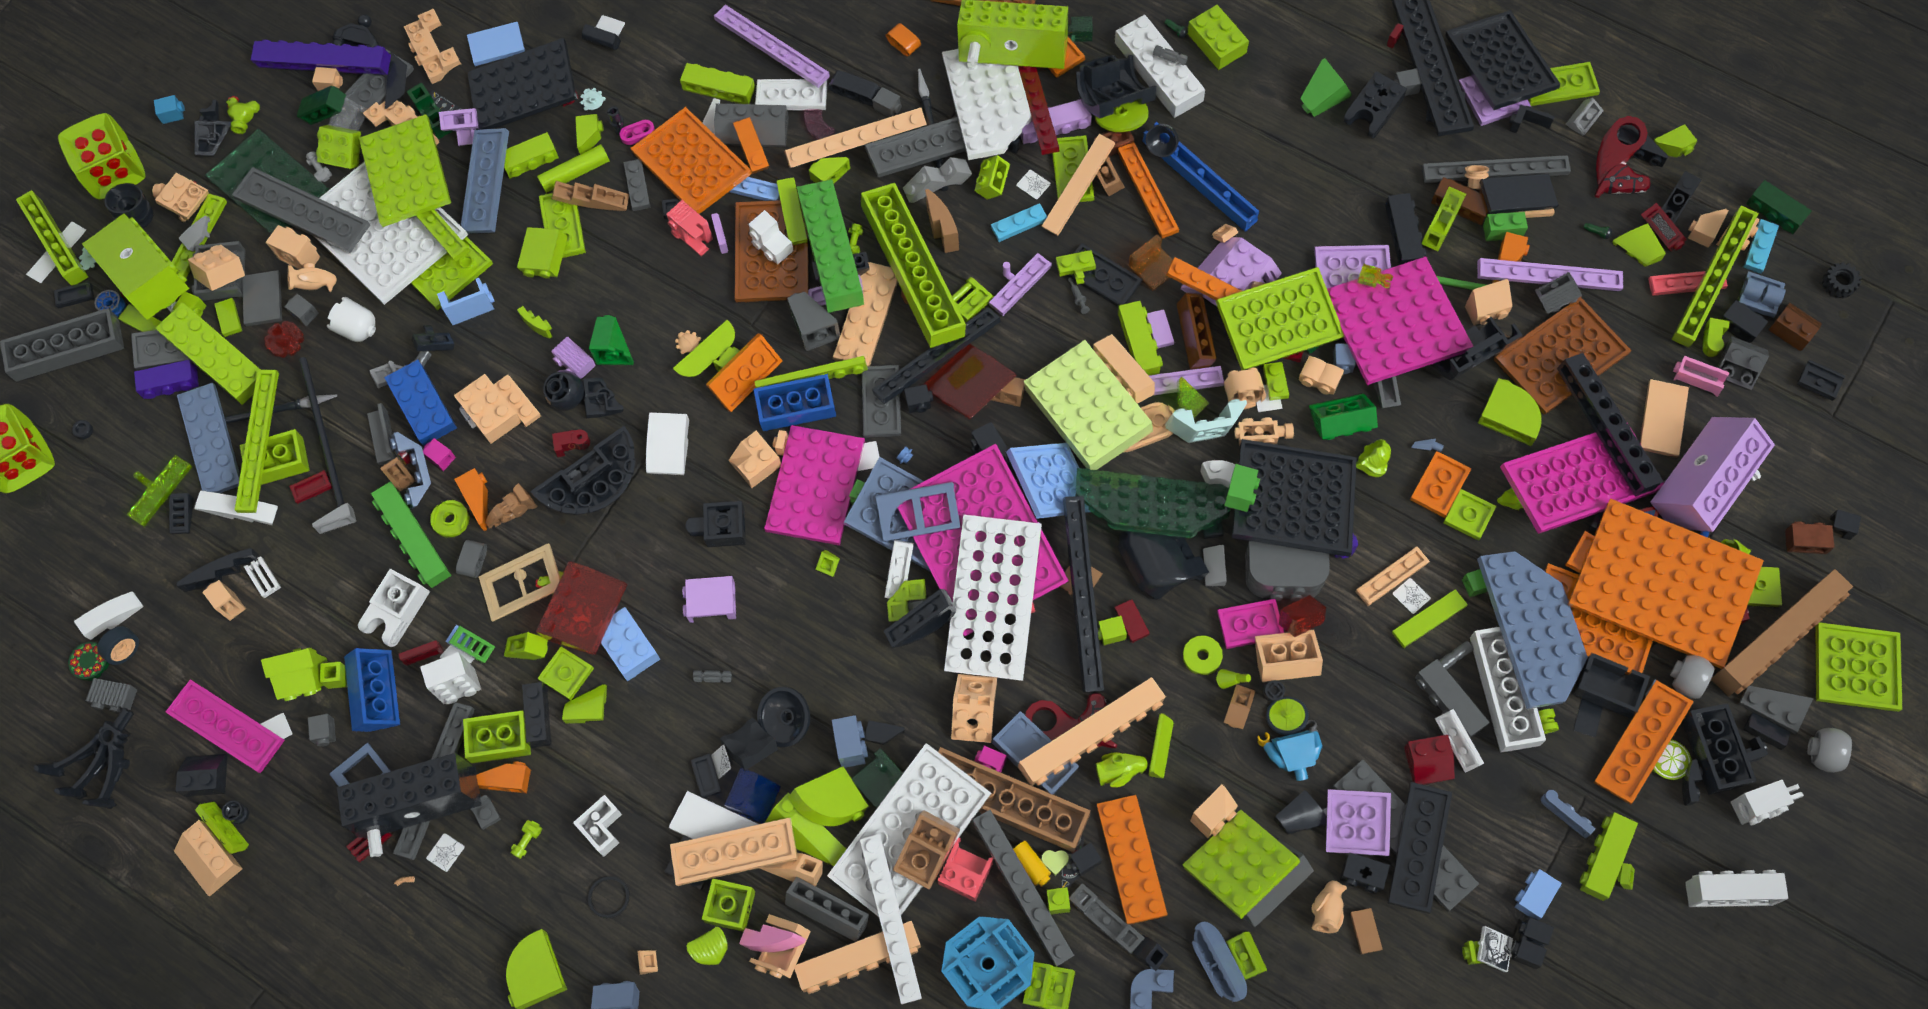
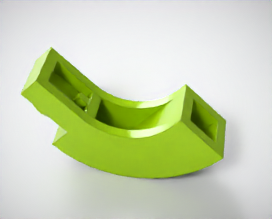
M1449 186L1425 234L1422 245L1439 251L1466 196L1465 193Z

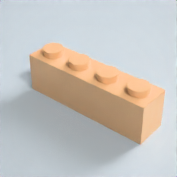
M1112 334L1093 344L1095 353L1137 404L1154 395L1155 382Z

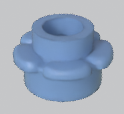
M905 447L896 457L900 464L902 462L907 463L912 458V449Z

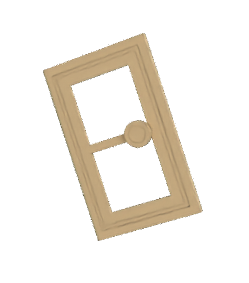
M549 543L479 576L492 622L563 589ZM543 559L550 584L527 594L523 582L526 578V572L522 568ZM515 572L514 577L519 581L523 597L499 607L492 582Z

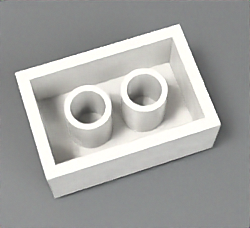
M459 652L420 667L427 689L443 704H452L461 697L473 696L476 694V691L481 690L475 668Z

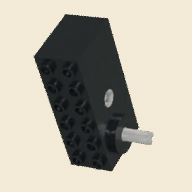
M452 753L337 787L342 827L355 833L357 837L368 839L370 857H379L383 854L381 835L482 806L476 767L456 753Z

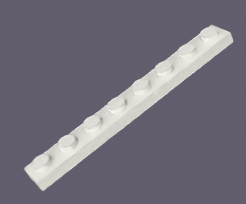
M878 834L860 839L901 1004L920 1000L922 997L881 836Z

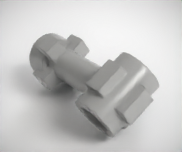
M309 152L306 155V161L316 169L315 178L319 183L330 179L329 177L332 176L330 170L326 166L323 168L317 162L316 152Z

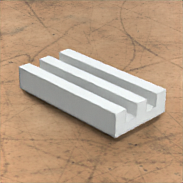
M260 556L256 562L252 561L251 565H246L244 568L261 596L266 598L280 589L281 586L264 559ZM259 565H262L274 585L273 588H271L258 567ZM253 569H255V571L257 572L258 576L260 577L268 591H264L258 579L254 575L252 571Z

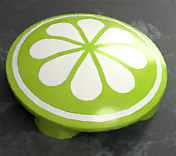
M1670 740L1652 771L1669 780H1678L1684 777L1688 764L1691 762L1688 750L1679 742Z

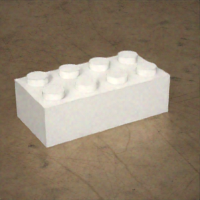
M1754 870L1742 871L1741 874H1734L1733 871H1722L1720 874H1712V871L1699 872V875H1694L1692 879L1685 882L1689 907L1773 906L1788 899L1784 873H1776V870L1762 871L1763 874H1755Z

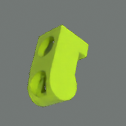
M1710 318L1705 324L1702 349L1706 356L1715 357L1724 347L1722 335L1728 330L1729 321Z

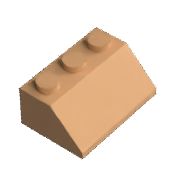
M1314 630L1255 636L1257 663L1262 682L1321 675L1323 659Z
M200 820L182 833L174 850L208 896H211L243 869L233 855L229 854L206 823Z

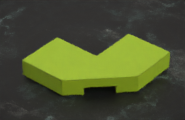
M925 579L904 581L901 584L900 588L887 602L889 622L898 621L909 612L908 600L927 599Z

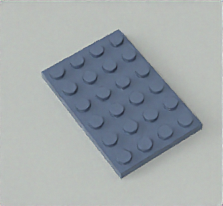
M879 457L843 524L893 551L894 540L883 541L876 496L909 490L924 481ZM898 508L891 520V534L909 531ZM913 537L897 539L914 543L911 561L930 571Z

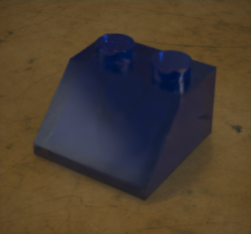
M740 768L725 806L729 811L765 823L781 786L749 770L744 771Z

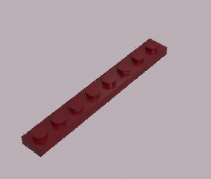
M1018 66L1041 154L1046 155L1060 152L1037 69L1030 66Z

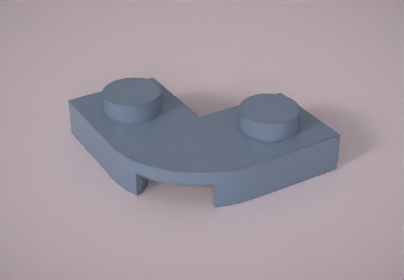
M1147 969L1140 972L1131 984L1130 1009H1151L1152 992L1173 993L1174 970L1157 969L1154 971L1153 969Z

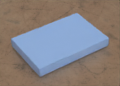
M518 22L467 35L475 66L525 52Z

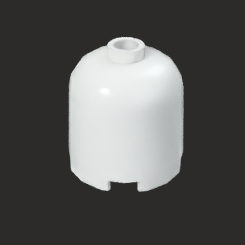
M343 297L340 304L336 303L328 316V319L331 320L330 324L327 325L329 330L355 342L364 341L369 336L371 337L376 330L373 313L347 297Z

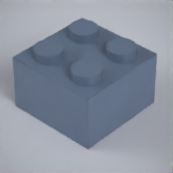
M856 715L832 720L841 767L844 766L846 768L866 764L865 757H868L865 740H861V738H865L861 721H857Z

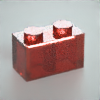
M1308 595L1281 609L1279 625L1291 635L1297 637L1324 623L1326 607L1311 595Z

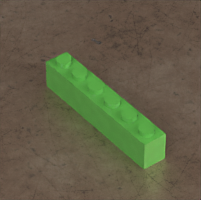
M390 481L372 492L371 494L375 499L372 503L378 511L382 510L383 515L381 517L386 525L390 524L393 528L390 530L391 534L396 540L399 539L402 544L399 546L405 555L409 554L411 557L408 561L414 570H419L420 574H418L421 582L423 584L427 583L433 588L451 576L450 572L393 483Z

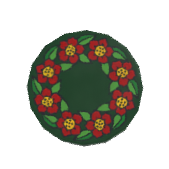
M86 642L73 650L69 657L68 665L69 670L75 677L91 681L93 678H99L101 673L107 670L109 663L97 652L98 643Z

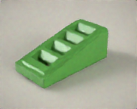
M461 626L458 627L448 642L481 663L486 662L495 648L489 642ZM462 633H464L465 637L461 643H457ZM469 637H470V638H472V641L470 642V644H469L468 647L466 648V647H464V645L466 644V642L468 641V639H469ZM478 642L479 645L474 652L471 651L475 643ZM483 646H485L486 649L481 656L478 655Z

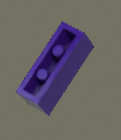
M190 359L134 372L136 392L144 399H152L155 396L170 395L177 391H188L199 387L197 367Z

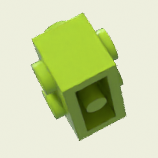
M998 155L983 160L974 191L985 199L1002 195L1010 164Z

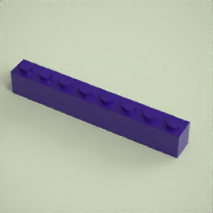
M269 40L254 41L251 61L259 68L315 71L316 67L336 68L338 72L388 75L391 55L381 46L367 47L365 45H358L357 47L348 44L339 46L332 43L321 45L315 42L304 44L298 41L288 43L282 40L278 42H271Z

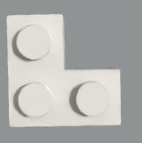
M765 210L748 224L750 228L749 234L753 239L752 244L758 250L764 251V255L768 260H773L778 265L794 251L792 242L779 231L777 221Z
M604 795L573 823L603 856L607 855L619 844L618 840L607 828L622 814Z

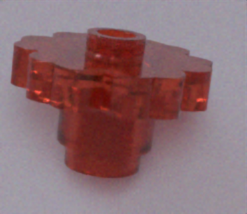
M288 321L282 322L281 325L275 323L268 329L269 335L264 338L265 346L274 356L281 358L286 357L287 354L294 355L301 349L300 343L304 341L301 329L297 328L295 323Z

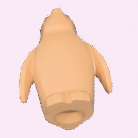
M303 264V268L295 270L291 265H288L289 290L293 288L317 290L322 286H327L329 292H331L336 284L337 279L334 274L315 268V264Z
M1332 880L1326 884L1325 888L1316 897L1315 903L1312 904V912L1315 915V921L1312 925L1313 930L1323 933L1338 932L1344 918V905L1341 895L1347 889L1345 885Z

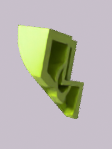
M1648 223L1621 235L1612 242L1615 246L1619 245L1627 250L1626 254L1636 258L1645 267L1661 261L1666 254Z
M601 685L567 702L563 709L562 720L566 724L604 720L607 685Z

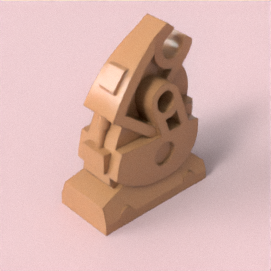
M518 483L513 488V492L502 498L504 501L497 504L491 510L485 523L489 529L493 525L497 527L501 523L520 517L528 509H535L538 506L529 493Z

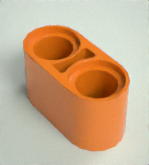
M898 23L886 34L889 43L907 57L921 46L919 38L901 23Z

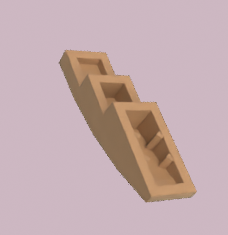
M556 181L552 194V200L588 208L626 211L629 194L596 184L593 187H589L576 182L572 186Z

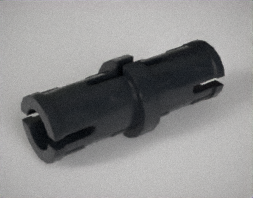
M612 106L607 111L610 117L609 122L614 128L615 133L620 135L621 129L624 128V119L620 115L618 108Z

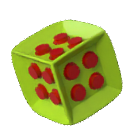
M107 113L85 119L65 129L58 135L59 144L70 168L82 186L98 200L105 199L107 192L118 184L132 183L136 185L146 177L143 165L127 135L113 117Z
M4 404L0 405V492L10 493L47 473L55 466V461L44 438L31 420L13 405Z

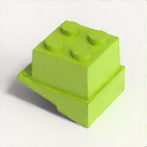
M297 648L293 652L261 660L265 677H270L277 700L284 698V701L293 700L297 696L302 695V693L304 696L313 695L324 686L320 683L321 663L327 662V658L317 654L316 650L312 648L302 650Z

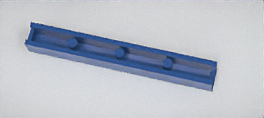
M1147 130L1144 132V137H1143V140H1142V142H1144L1145 144H1146V135H1147V133H1148ZM1162 133L1160 135L1163 142H1169L1170 137L1168 134ZM1181 142L1178 143V147L1173 154L1161 157L1244 231H1247L1258 221L1259 210Z

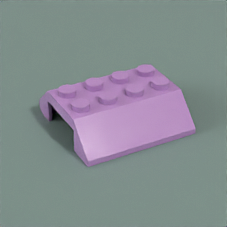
M1232 237L1225 243L1220 242L1198 267V269L1242 291L1251 289L1252 281L1265 283L1264 279L1266 283L1277 280L1281 275V271L1271 257L1240 237ZM1184 284L1181 287V290L1186 293L1202 294ZM1203 294L1205 299L1217 306L1216 300Z

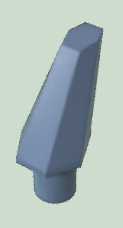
M1436 439L1414 442L1411 448L1429 451L1434 449L1441 452L1444 445L1435 442Z

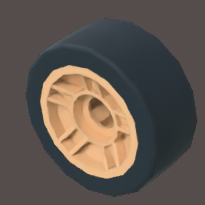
M124 626L115 627L100 639L97 652L109 664H121L130 659L137 651L139 639L129 628Z

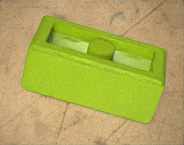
M1244 932L1226 941L1245 980L1267 971L1250 932Z

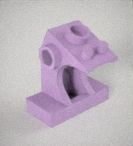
M475 108L439 112L442 131H456L459 146L473 144L474 130L478 128L477 111Z

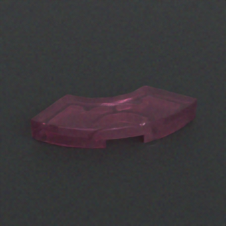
M805 109V125L815 140L834 135L835 129L823 121L822 110Z

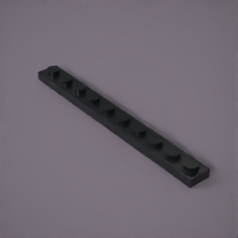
M1084 496L1064 497L1063 507L1083 693L1104 691Z

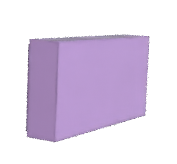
M717 213L711 214L721 253H728L719 215Z
M1160 310L1147 313L1146 319L1151 324V335L1156 340L1157 348L1174 345V339L1165 311Z

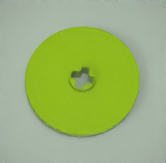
M1135 100L1132 103H1125L1120 107L1114 108V114L1100 119L1095 116V119L1106 130L1128 132L1141 127L1147 121L1148 107L1146 104H1140Z

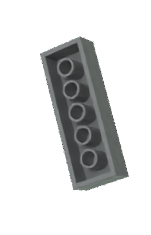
M109 308L0 341L5 373L16 382L125 349L119 319Z

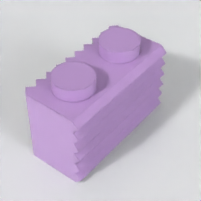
M569 337L563 339L551 351L554 355L553 360L558 366L561 367L563 365L567 371L575 373L580 379L596 366L593 359Z

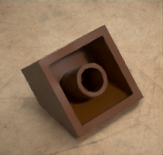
M1789 303L1770 327L1769 331L1794 348L1802 351L1820 329L1822 323Z

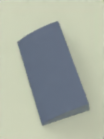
M1020 711L993 738L992 744L1003 754L1007 755V758L1018 767L1020 761L1052 740ZM1067 763L1064 765V770L1056 775L1054 773L1047 776L1048 780L1038 787L1054 795L1079 766L1076 763Z

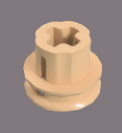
M1482 165L1465 167L1468 187L1480 189L1479 182L1481 179L1489 177L1487 173L1489 168Z

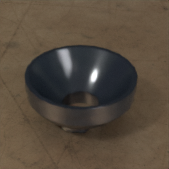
M1167 124L1155 125L1146 135L1147 148L1155 156H1170L1178 147V134L1173 127ZM1162 133L1168 134L1170 137L1169 142H1163L1160 135Z

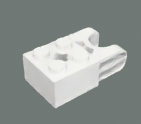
M390 569L369 601L371 604L359 621V630L363 633H372L380 624L385 623L386 628L382 635V640L389 647L396 646L430 591Z

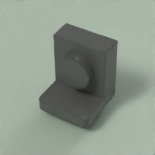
M480 795L482 806L471 808L484 830L501 820V817L492 800L487 795Z

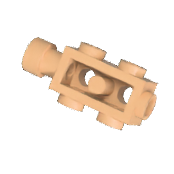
M1269 417L1254 422L1253 419L1246 418L1239 422L1238 427L1235 428V439H1238L1239 446L1242 439L1277 444L1279 437H1284L1285 439H1293L1294 437L1293 423L1278 426L1277 421H1272V418Z

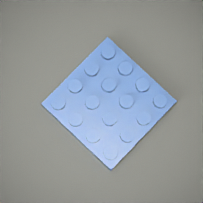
M1067 443L1010 448L1006 452L1037 519L1064 515V497L1084 496L1085 513L1094 512L1098 508Z

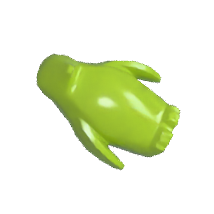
M1122 753L1103 755V761L1095 764L1100 785L1103 786L1105 783H1110L1111 787L1124 786L1136 774H1143L1148 767L1145 757Z

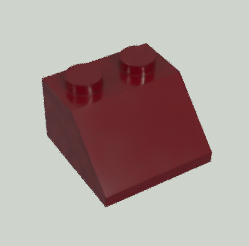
M1448 735L1410 741L1405 745L1404 750L1414 783L1426 785L1455 779L1454 754Z

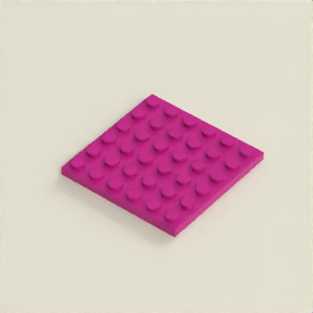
M1426 257L1327 289L1338 316L1344 339L1367 385L1463 354L1473 347Z

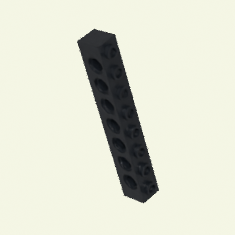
M1584 353L1566 358L1556 369L1635 497L1655 490L1663 482L1660 474L1620 413L1619 408L1610 397L1609 392L1600 381L1599 376L1590 365L1589 360H1587Z

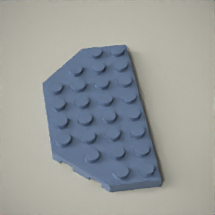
M1515 551L1480 556L1477 560L1526 709L1565 702L1588 657L1571 607L1568 605L1563 584Z

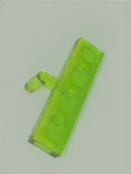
M175 455L154 482L146 478L141 472L136 471L133 475L134 478L148 489L127 516L144 527L192 466Z

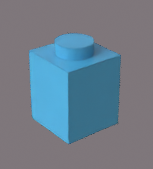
M175 95L154 100L156 115L163 124L184 119V105Z

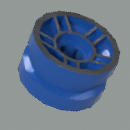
M113 290L102 291L95 298L94 304L98 311L109 308L119 317L126 308L125 301Z

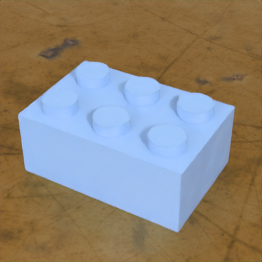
M626 607L592 628L627 681L660 660Z

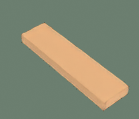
M1415 547L1356 589L1355 592L1367 606H1370L1427 565L1429 560L1418 547Z

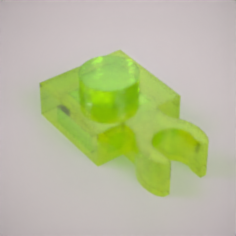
M1363 264L1357 283L1374 288L1378 283L1384 288H1390L1391 283L1385 280L1392 281L1393 275L1381 274V268Z

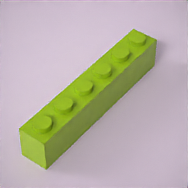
M32 190L17 198L16 201L62 277L71 286L88 278L87 273L43 201Z

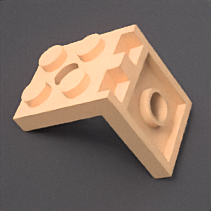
M958 674L953 698L951 739L991 743L997 677ZM975 719L978 723L976 725H971L967 722V720Z

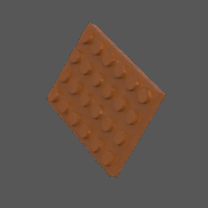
M780 200L736 202V302L787 300L788 297L795 293L806 292L808 294L809 249L808 233L804 218L803 223L807 243L792 245L794 251L778 265L773 260H768L764 255V251L755 248L752 244L753 239L749 234L750 228L748 224L765 210L777 221L779 231L788 238Z
M1580 297L1576 302L1570 303L1518 340L1517 343L1498 354L1494 361L1518 387L1533 397L1540 411L1545 415L1572 396L1571 391L1556 369L1566 358L1584 353L1595 373L1599 376L1630 354L1631 350Z

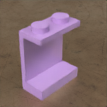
M732 576L686 580V586H683V598H686V605H683V614L690 623L694 622L693 617L727 615L728 619H736L735 581Z

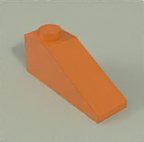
M750 117L734 122L735 131L752 174L768 169L769 165Z
M1506 232L1501 243L1498 260L1520 262L1523 255L1527 256L1530 245H1527L1528 237ZM1493 280L1492 283H1496L1502 280Z
M474 468L454 480L483 531H486L488 489L485 483H487V480L482 472L479 474Z
M514 761L513 764L498 766L476 775L479 789L527 793L531 770L525 763Z

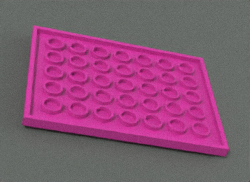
M996 444L911 488L915 489L949 482L954 483L961 528L913 537L939 588L947 591L952 602L964 515L1038 523ZM947 493L920 498L925 528L952 523ZM908 500L901 504L898 509L910 531L916 530L917 526L913 502ZM1042 529L1033 600L1069 582ZM979 531L975 535V539L978 542L985 541L987 537L983 531ZM1000 533L995 536L997 544L1005 543L1006 536ZM1017 536L1014 539V544L1018 547L1023 546L1026 542L1023 536ZM975 551L973 559L977 562L982 561L984 553L982 551ZM995 553L992 560L994 563L1000 564L1003 562L1004 557L1001 553ZM1020 555L1012 558L1014 566L1022 565L1023 558ZM979 570L972 571L971 579L973 581L980 580L982 573ZM998 572L992 573L990 581L992 583H999L1001 575ZM1012 575L1009 582L1011 585L1017 586L1020 584L1021 578L1018 575ZM975 589L970 590L968 593L969 599L972 601L977 600L979 592ZM990 592L988 594L989 602L995 603L998 601V593ZM1011 594L1007 598L1009 605H1016L1019 600L1015 594ZM967 610L966 618L974 620L977 617L976 610ZM989 611L985 615V619L989 623L995 621L997 617L993 611ZM968 628L964 631L963 634L964 636H967L973 633L974 631L973 629Z

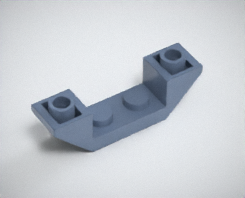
M396 432L393 433L390 439L391 448L396 451V454L412 451L410 460L412 465L416 467L417 472H414L416 482L420 483V486L408 488L406 494H404L406 505H410V509H413L420 502L431 481L422 446Z

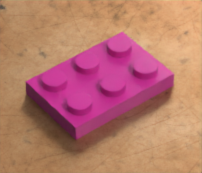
M1276 599L1219 609L1217 611L1226 649L1255 644V636L1284 633Z

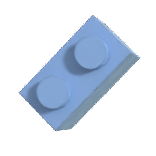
M1540 869L1535 873L1531 872L1525 881L1528 884L1525 890L1521 889L1515 897V900L1518 901L1515 908L1536 920L1543 917L1562 884Z

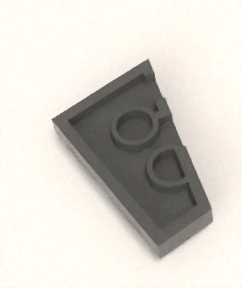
M1748 686L1744 690L1738 705L1796 734L1813 698Z

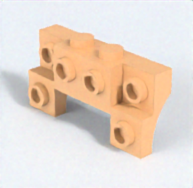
M434 9L418 15L420 20L408 24L404 28L411 41L408 45L412 53H417L414 57L418 65H423L431 83L434 84L442 80L447 72L461 63L453 47L441 53L439 52L430 32L441 26V23Z
M398 100L387 109H385V101L380 105L376 102L363 112L364 116L375 127L386 120L389 121L391 126L417 118L415 111L409 105L406 107ZM433 134L434 139H435V143H436V145H437V144L439 143V140H438V138Z

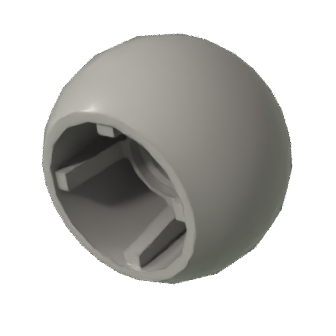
M1687 655L1683 662L1677 660L1670 674L1674 678L1672 686L1678 693L1687 698H1701L1712 678L1715 668L1704 657Z
M1824 728L1818 730L1815 737L1810 738L1807 753L1811 755L1812 763L1820 770L1839 772L1845 770L1848 766L1852 751V739L1846 732L1840 729Z

